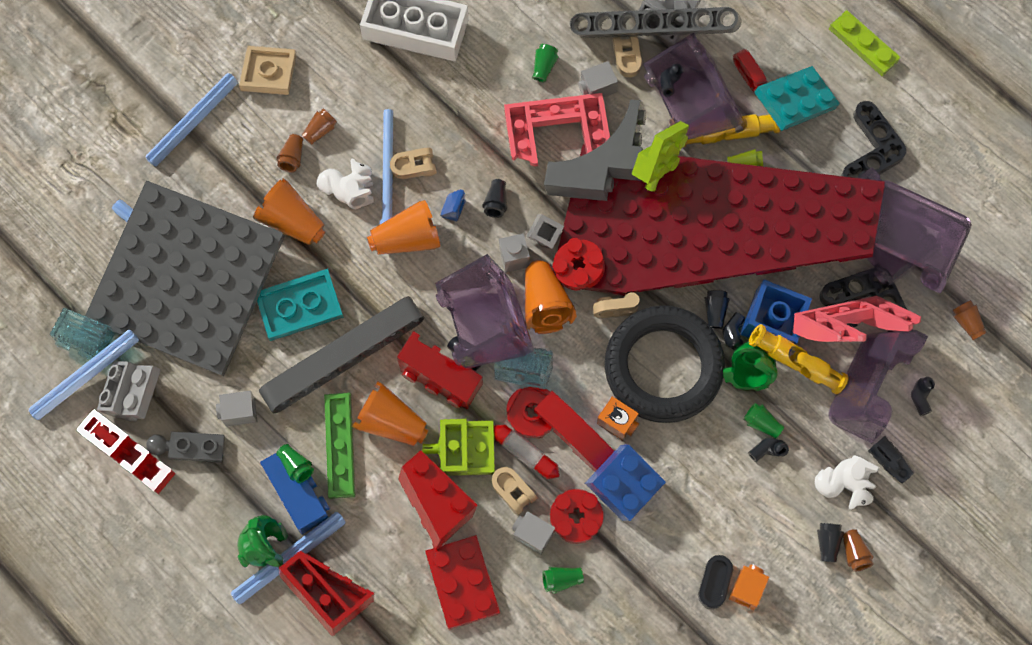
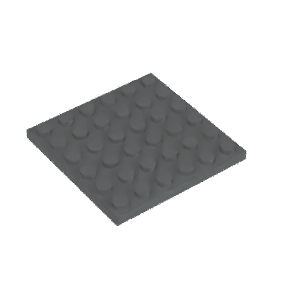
M146 180L83 320L120 335L124 334L127 330H131L138 337L139 343L224 377L285 235L269 227Z

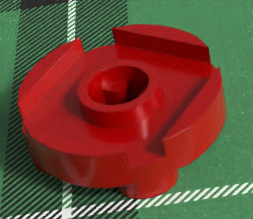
M572 238L560 247L555 254L553 269L564 287L574 291L586 287L591 288L604 275V257L600 248L593 242ZM583 260L585 267H579L575 270L574 262Z
M530 385V387L516 390L511 395L507 403V420L517 434L526 438L540 439L553 430L539 416L530 418L528 417V412L525 411L527 407L533 408V406H537L550 393L548 389L538 385Z
M581 489L568 490L558 495L551 506L550 523L555 527V533L564 541L572 544L585 543L592 539L602 527L603 509L594 494ZM574 510H579L581 514H584V518H581L579 523H574V519L569 518V514H572Z

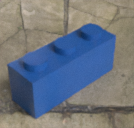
M276 453L260 462L301 535L315 528L329 517L326 511L330 507L323 495L317 497L313 489L317 485L312 476L303 483L290 480Z

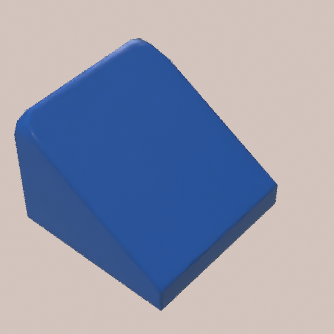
M460 189L448 194L440 214L441 217L455 222L459 220L466 202L464 190Z

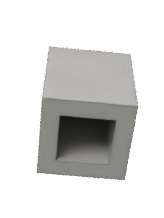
M609 61L581 71V81L578 82L582 95L602 93L604 98L617 93L618 80Z
M538 214L526 237L548 249H553L564 226L542 214Z
M524 233L499 239V251L505 273L529 266L530 256Z
M251 391L219 395L220 403L216 404L217 418L221 419L226 427L257 422L255 397Z
M528 511L524 517L519 516L512 527V530L515 531L513 534L514 539L542 555L555 533V527Z

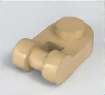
M630 36L627 39L614 37L613 49L618 72L625 77L636 76L640 72L642 64L638 36ZM630 48L631 51H623V49Z
M432 148L400 152L395 154L390 161L391 171L399 179L418 176L428 177L437 173L436 165L432 163V158L434 157ZM421 160L423 165L415 166V161Z
M630 292L620 299H612V297L599 298L593 304L594 317L610 318L632 315L638 310L639 296L636 293Z
M501 467L494 472L492 486L515 515L521 514L524 511L523 508L529 502L532 504L538 499L535 493L513 469ZM519 489L522 495L515 500L511 494Z

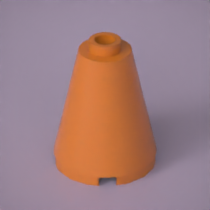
M284 178L282 181L279 180L263 198L265 200L262 204L263 209L258 206L253 215V219L309 245L312 242L317 244L326 233L323 230L324 223Z
M425 200L419 201L370 230L371 236L367 237L371 252L376 250L378 255L440 248L436 226L433 225L431 219L433 217Z
M542 260L533 261L525 269V323L527 329L533 328L535 333L538 334L560 331L563 329L562 325L569 321V324L574 322L577 317L576 309L550 264Z
M377 381L375 387L379 389L378 392L374 389L372 390L357 417L361 420L360 424L354 422L352 427L356 430L412 446L416 442L422 444L429 431L425 428L427 423L383 383Z

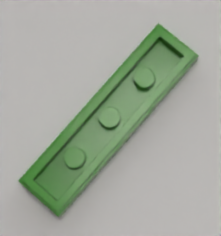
M351 393L324 394L328 498L356 497Z

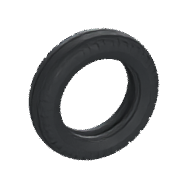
M654 306L632 314L617 327L607 345L605 374L612 393L617 400L638 412V417L648 421L674 423L699 414L714 400L723 382L725 358L717 335L702 318L679 307ZM656 331H670L689 340L696 348L701 361V374L697 383L686 393L671 398L656 397L642 390L634 382L628 368L629 352L640 338Z

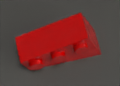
M413 331L397 356L402 376L412 383L416 381L425 385L424 389L435 396L438 394L443 395L452 406L456 408L462 406L468 409L483 385V376L457 359L452 360L439 353L441 349L436 345H433L431 348L418 340L420 335Z
M421 450L401 467L398 480L412 507H415L421 519V524L427 530L432 540V545L435 551H437L473 517L478 505Z
M302 551L296 553L279 567L280 578L332 637L374 602V592L364 589L346 576H341L327 565Z

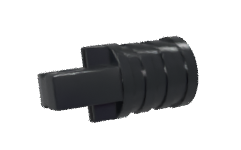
M886 435L868 450L883 469L900 483H904L915 473L903 454L888 440Z

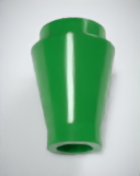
M540 44L539 49L535 50L534 73L532 76L534 80L546 82L548 75L559 58L557 48L548 44Z
M754 403L743 419L748 423L747 426L770 435L774 439L784 429V426L778 422L763 404L760 406Z
M285 444L277 450L276 455L280 458L290 480L303 483L310 478L314 472L311 461L294 450L289 444Z
M549 567L548 570L542 572L544 589L546 592H552L553 594L584 583L581 568Z

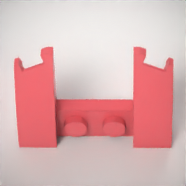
M602 93L504 104L511 158L514 161L516 158L530 161L531 166H538L533 133L534 127L580 122L586 153L598 148L610 138Z
M873 296L795 313L793 333L819 342L866 341L865 333L847 324L863 322L885 330L908 332L913 329V325L921 322V316L879 296Z

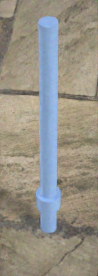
M385 109L383 113L382 220H380V224L392 218L393 173L390 168V161L393 157V110Z

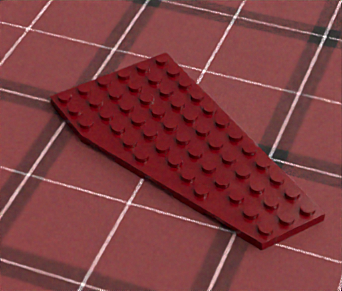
M582 144L580 156L587 154L584 144ZM678 156L680 158L678 166L674 171H669L659 179L655 191L647 190L645 188L647 183L642 180L614 178V188L612 192L608 193L607 201L570 197L558 247L559 250L560 247L572 238L588 240L596 244L604 257L605 272L595 286L581 288V290L622 296L630 292L637 293L669 287L681 288L713 283L714 280L751 274H756L757 276L795 270L796 267L839 261L840 263L871 258L874 253L885 181ZM583 260L574 262L575 270L579 267H585Z

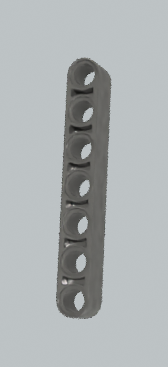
M731 7L587 12L575 14L570 20V29L582 38L717 34L736 32L740 28L742 20L739 13ZM728 14H733L735 16L734 23L730 26H724V17ZM709 15V24L705 27H699L698 21L700 17ZM679 16H684V25L680 28H675V19ZM654 17H659L660 25L655 29H651L650 21ZM630 18H635V27L627 30L626 22ZM606 19H611L612 26L610 29L603 31L602 23ZM582 20H587L588 27L580 32L578 28L579 23Z
M410 296L404 297L268 381L259 389V393L273 414L281 412L414 329L423 322L425 317Z

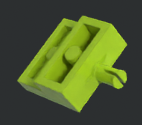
M679 121L655 135L651 146L638 153L632 175L647 183L645 186L647 190L655 191L659 179L669 171H674L680 161L678 155L688 139L686 135L689 128L688 124Z
M440 419V438L438 444H422V452L424 454L439 455L441 470L447 476L493 475L495 472L493 421Z

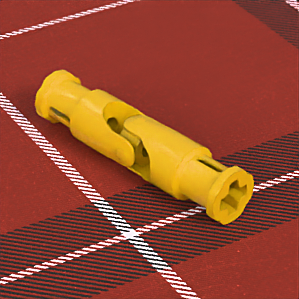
M752 114L728 118L723 121L700 122L699 125L688 128L686 133L688 139L683 148L688 144L694 143L704 145L716 143L724 139L734 140L756 137L760 133L774 131L776 134L780 133V128L770 114L762 116ZM736 124L740 125L744 130L736 133Z
M758 325L750 335L749 345L752 347L758 346L765 350L768 356L795 371H799L816 384L822 383L829 387L832 393L839 394L845 388L848 382V374L844 372L839 373L832 369L826 361L809 355L806 350L783 336L772 334L766 330L764 325ZM789 349H792L795 352L789 356Z

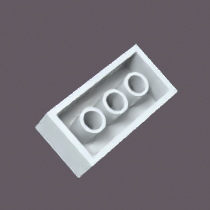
M368 0L360 23L362 39L456 62L469 20L468 5L447 0Z

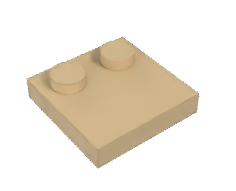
M247 46L239 83L240 91L289 95L296 61V50Z

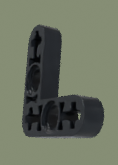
M870 101L860 102L853 113V118L875 149L848 164L841 176L848 177L849 173L856 174L862 169L863 172L859 173L857 178L872 180L898 165L905 157L907 151L905 144L877 106ZM862 110H863L864 112H868V111H869V112H870L869 117H868L867 115H863V116H862V115H861ZM875 128H882L885 130L886 136L878 138L874 135L873 130ZM891 149L899 151L898 155L892 154L888 156L887 160L885 159V156L889 154ZM869 159L877 160L880 163V168L871 169L867 165V161Z
M874 267L829 282L823 287L819 295L821 303L826 307L859 300L868 296H879L881 298L888 296L894 299L896 305L907 310L890 272L884 267ZM876 275L878 278H884L881 284L879 281L873 280ZM849 283H859L862 287V292H852L849 289ZM843 289V293L838 294L835 300L833 297L827 296L829 290L832 294H835ZM887 330L890 335L896 338H902L910 332Z

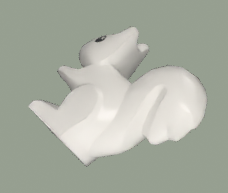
M351 159L352 173L348 176L343 177L340 171L330 168L320 173L317 179V187L321 192H325L327 195L333 193L340 202L348 204L350 208L355 210L374 203L373 197L370 196L372 192L370 189H367L373 186V183L369 182L372 180L370 177L372 170L369 166Z
M853 455L852 458L840 462L835 469L827 467L825 470L821 469L815 477V488L822 496L827 498L838 496L844 488L853 492L849 503L850 510L856 506L869 505L873 501V496L866 488L875 489L876 485L868 479L871 473H876L879 470V467L861 457Z

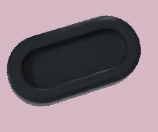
M723 555L711 557L705 566L698 599L707 609H717L726 600L733 573V565Z

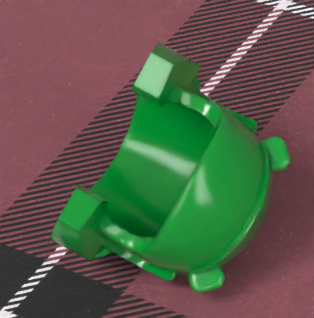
M749 342L744 343L733 353L732 367L723 368V378L726 383L731 382L732 386L738 389H755L759 391L769 388L770 384L778 376L776 360L768 356L767 352L758 346L752 347L749 345Z
M265 515L256 516L248 521L240 533L237 542L239 553L237 558L242 567L246 568L248 565L264 567L267 564L281 567L283 565L282 555L277 554L267 540L271 536L280 542L287 539L288 533L282 523H278L276 519Z

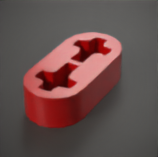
M742 49L733 54V62L737 70L753 92H755L758 86L768 83L763 71L747 49Z

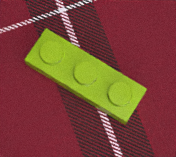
M848 10L830 24L829 30L879 75L883 76L899 61L900 56Z

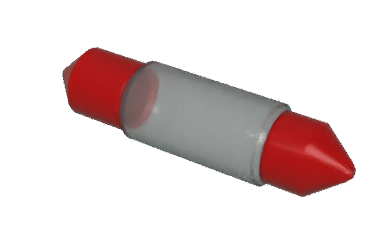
M494 425V439L504 449L546 479L559 478L558 464L546 456L545 452L507 425Z

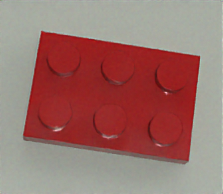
M477 535L442 545L437 551L434 548L425 551L448 630L500 614Z

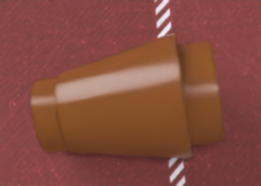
M323 108L320 112L316 111L301 136L312 145L335 129L334 125L337 121Z
M297 134L289 135L276 158L277 166L281 170L292 173L300 167L303 138Z
M970 300L953 309L955 314L953 317L972 340L987 333L984 329L985 327L977 304L974 305Z
M858 530L846 531L843 534V542L848 566L852 568L853 572L863 571L873 566L872 559L874 556L858 533Z

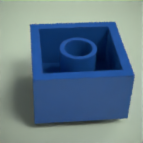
M763 279L754 293L740 335L750 338L753 330L762 324L766 327L767 331L776 336L781 335L797 345L800 336L793 333L795 313L808 311L812 298Z
M629 444L620 445L585 482L621 521H631L666 483Z

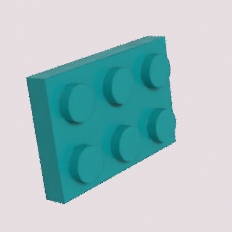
M813 66L758 86L754 92L781 131L833 111L840 104Z
M328 269L263 289L257 300L269 341L344 318Z

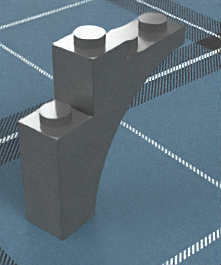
M630 99L628 110L620 126L598 148L571 160L548 162L544 181L547 194L551 196L607 201L608 193L612 192L614 188V178L641 181L632 175L638 153L643 150L641 147L642 133H640L641 125H645L646 110H643L641 101Z

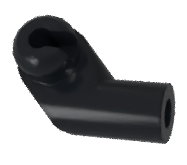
M675 63L660 75L664 96L670 97L675 93L674 84L680 80L684 72L682 65Z
M738 312L733 314L722 331L725 344L734 351L744 344L738 329L745 321V317Z
M931 377L920 378L916 381L911 392V398L920 416L932 412L927 401L930 391L935 387V382Z
M765 438L752 448L748 455L754 462H758L765 455L784 457L789 452V446L783 440Z

